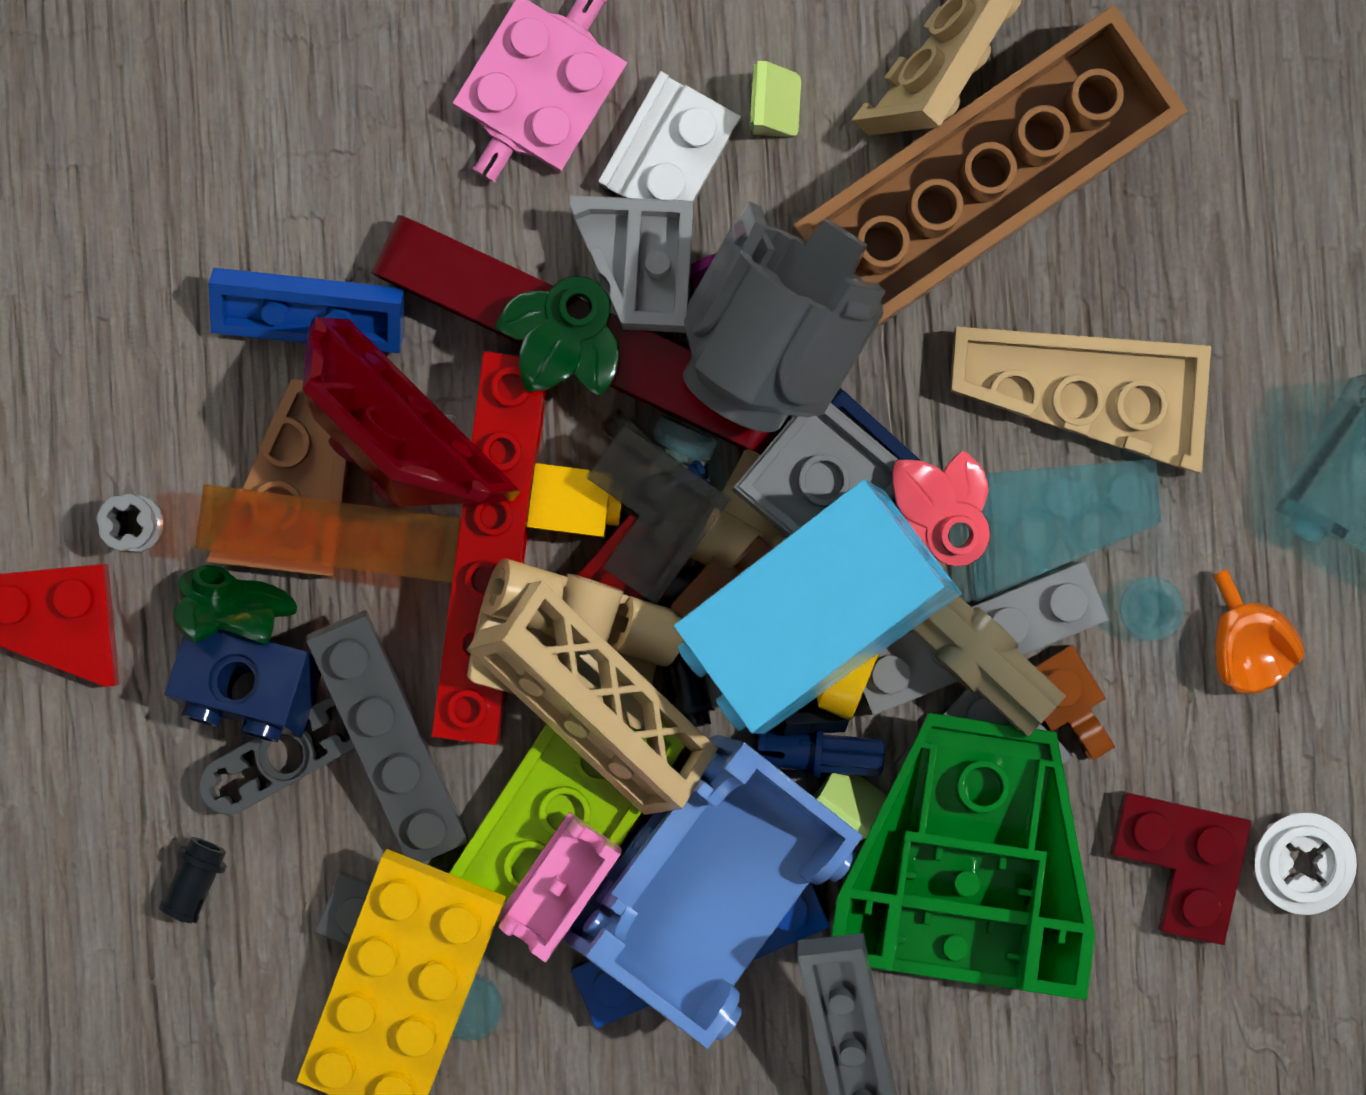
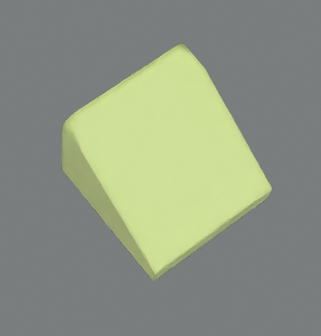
M757 61V64H754L749 131H752V135L791 138L797 135L799 129L801 78L796 72L768 61Z
M829 773L813 797L863 836L862 841L866 838L886 795L860 775Z

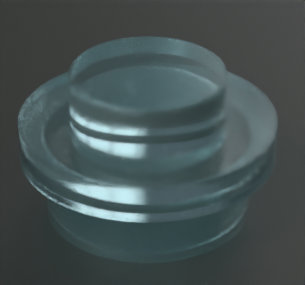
M1146 577L1133 582L1125 590L1120 601V616L1124 626L1134 636L1144 640H1161L1170 636L1179 628L1184 617L1185 607L1181 593L1171 582L1162 578Z

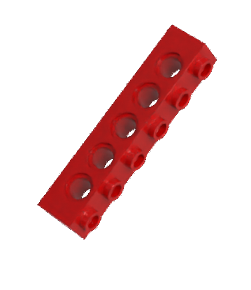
M483 352L471 442L521 492L514 501L463 504L432 737L497 745L501 742L507 692L475 683L468 678L471 653L467 649L474 639L487 585L496 565L502 559H510L525 564L529 527H527L535 463L539 462L548 389L534 393L527 392L524 389L519 370V356Z

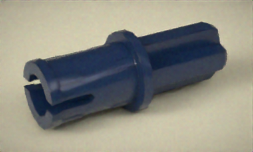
M769 730L765 734H759V754L778 769L814 772V778L819 779L821 778V772L877 777L882 774L884 769L885 745L881 739L826 735L824 731H817V734L783 736L782 731Z

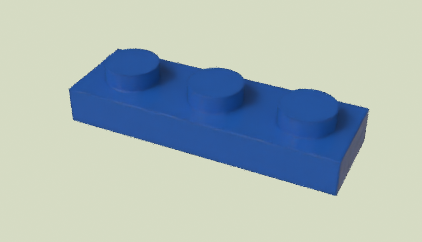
M213 267L208 283L211 333L307 343L309 326L316 317L350 319L382 352L400 353L404 338V288Z

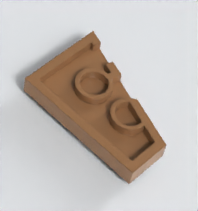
M290 380L261 442L259 454L243 488H240L230 509L232 510L218 541H215L206 562L336 577L349 461L333 450L328 441L331 436L314 420L302 390L303 380Z

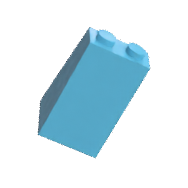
M863 479L676 623L674 627L684 640L677 648L689 667L699 677H703L707 673L710 675L723 693L716 699V702L723 714L737 730L741 731L747 726L753 734H765L955 600L962 592L885 490Z

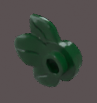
M570 276L556 283L550 292L525 291L510 300L503 309L497 321L496 329L507 337L523 341L519 355V370L524 389L527 392L534 393L554 387L574 373L578 381L588 391L596 396H600L610 386L615 377L619 363L620 347L614 335L606 326L610 314L608 296L596 281L584 276ZM572 297L584 298L590 307L589 315L583 319L571 317L566 310L567 300Z
M205 565L184 573L179 579L177 593L181 601L174 609L173 621L179 631L192 642L205 640L218 632L219 628L261 644H268L273 631L274 618L296 614L297 604L286 591L272 584L262 581L239 580L221 567Z

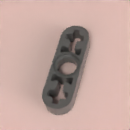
M332 696L311 707L308 719L311 721L312 731L318 730L333 720L330 709L335 706ZM304 730L302 738L291 736L302 745L304 751L302 764L293 772H281L269 760L268 751L272 742L254 738L211 762L204 769L199 781L200 795L204 803L211 810L224 815L236 814L350 752L355 747L351 739L346 741L341 733L334 734L319 742L327 750V754L318 758L315 742L311 735ZM283 733L280 734V736H283V735L291 736V735H287V734H283ZM254 750L258 769L272 782L271 785L263 789L259 776L239 788V793L242 797L239 802H235L231 795L219 797L215 790V786L222 782L219 771L225 767L230 775H234L248 769L253 764L245 757V754Z

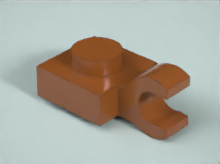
M1071 644L1036 665L1035 667L1066 695L1063 701L1043 721L1047 729L1054 731L1067 723L1089 760H1095L1115 748L1106 730L1090 709L1105 700L1106 697L1074 645Z

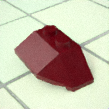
M320 317L314 319L308 329L302 386L303 393L314 420L331 436L328 440L330 446L344 459L357 463L373 479L371 486L379 497L396 507L514 501L521 491L350 319Z

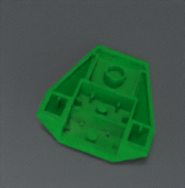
M928 713L837 895L831 937L864 933L870 967L875 969L1087 1000L1096 935L1057 732L1035 729L1030 736L1026 737L1013 725Z

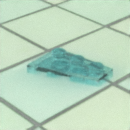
M1156 459L985 473L989 491L982 513L989 524L990 540L983 555L971 563L974 602L1161 523Z

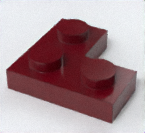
M1123 791L1110 853L1115 856L1171 868L1158 929L1162 932L1225 945L1252 821L1246 818Z

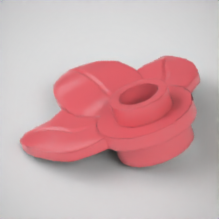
M961 451L954 456L944 471L924 461L911 459L896 460L892 466V488L896 505L934 557L950 566H966L978 560L987 549L990 540L989 524L982 513L989 488L985 472L979 463L965 451ZM956 523H964L969 530L968 540L961 546H953L948 538L950 528Z

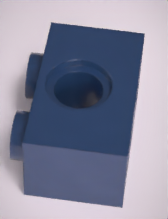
M218 629V632L199 642H192L183 635L164 695L184 707L181 716L186 719L213 727H219L221 717L243 723L242 733L261 740L278 743L281 733L302 738L320 681L321 672L314 657L307 651L272 642L261 644L233 632ZM245 673H254L255 682L251 692L244 698L233 700L232 687L237 678Z

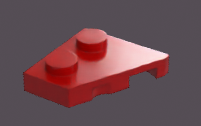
M108 564L0 574V647L104 687L120 685Z

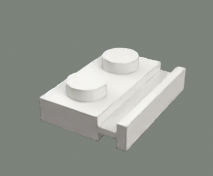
M660 71L598 183L603 188L609 189L623 198L695 201L740 122L741 116L687 85L684 86L669 78V75Z

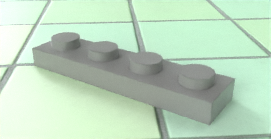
M1085 561L970 606L972 609L979 607L1003 627L1017 642L1019 647L1016 650L1022 655L1109 620ZM913 630L885 648L877 657L863 692L873 716L958 682L933 657L932 653L934 650Z

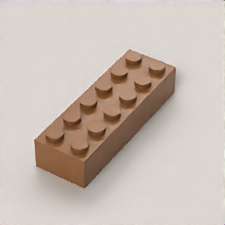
M1114 4L946 119L940 127L933 128L793 224L791 234L807 242L820 223L828 218L867 244L854 274L863 281L878 284L885 290L881 299L884 312L875 328L877 329L1173 126L1188 110Z

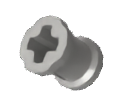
M126 494L110 497L101 505L97 514L100 538L109 547L118 551L143 552L151 549L161 540L165 531V517L162 509L155 501L145 496ZM140 510L141 512L138 514L136 521L143 527L141 534H126L123 536L126 525L119 519L122 512L136 513Z

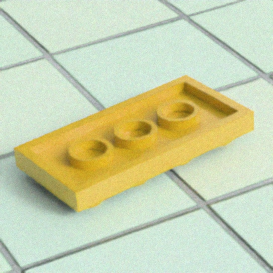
M386 849L377 867L296 1082L329 1095H429L506 896Z

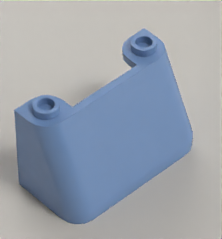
M715 735L709 739L718 749L683 809L648 815L564 936V941L707 1049H709L715 1039L722 1040L736 1026L742 1010L737 1006L740 992L734 985L809 882L818 885L828 879L832 882L841 879L853 865L857 856L854 848L863 837L745 742L721 735Z

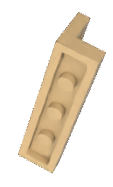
M543 580L529 585L505 623L480 629L467 649L644 815L683 809L718 749ZM539 607L553 620L556 646L544 647L526 630L527 625ZM587 652L597 661L601 689L590 690L579 680L575 653ZM631 694L641 703L645 731L634 732L623 722L620 695ZM664 736H676L692 752L680 773L676 772L667 763Z

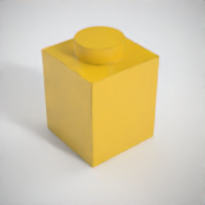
M535 463L527 527L605 538L607 525L619 526L624 489L612 487L614 475L609 472Z

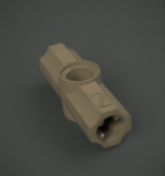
M960 596L912 629L934 650L932 653L933 657L958 682L972 693L978 691L994 706L998 713H1001L1026 737L1030 736L1066 697L1063 692L1016 650L1019 647L1017 642L1003 627L979 607L972 609Z

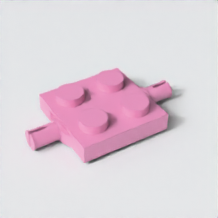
M515 0L452 105L478 121L492 138L476 165L473 166V171L482 176L493 157L497 156L485 177L488 181L496 183L509 158L515 152L534 156L561 173L628 63L599 45L588 31L607 0H593L586 13H583V10L589 0H576L567 17L548 13L529 0Z

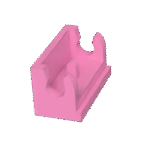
M569 812L502 908L498 917V921L501 922L499 928L508 936L513 934L529 945L528 948L532 954L546 963L621 855L622 848Z

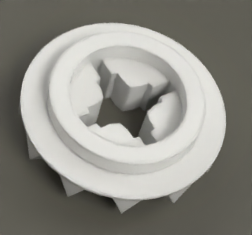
M1290 813L1277 822L1269 824L1259 843L1254 846L1255 868L1253 874L1267 899L1290 913L1312 915L1329 910L1347 895L1354 882L1357 859L1352 841L1337 823L1322 815L1315 813ZM1288 843L1290 846L1297 847L1304 852H1309L1313 848L1318 849L1323 844L1312 862L1317 869L1316 874L1322 880L1320 883L1302 873L1295 875L1293 878L1289 876L1284 881L1290 874L1289 870L1294 865V861L1289 855L1291 852L1286 847Z

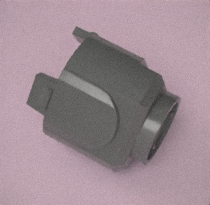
M749 201L737 223L732 225L689 301L684 324L692 357L683 371V379L691 392L721 416L744 427L762 432L779 430L788 415L807 418L823 415L883 316L884 311L881 299L885 290L878 284L863 281L854 274L867 244L828 218L820 223L806 242L790 233L767 226L761 206Z

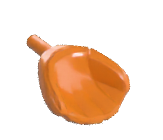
M1228 569L1222 570L1214 574L1213 577L1229 611L1219 617L1216 630L1215 661L1217 672L1222 683L1230 686L1235 692L1242 694L1262 693L1266 689H1271L1278 684L1297 664L1301 663L1305 655L1304 642L1292 623L1280 611H1275L1274 608L1257 602L1244 605Z

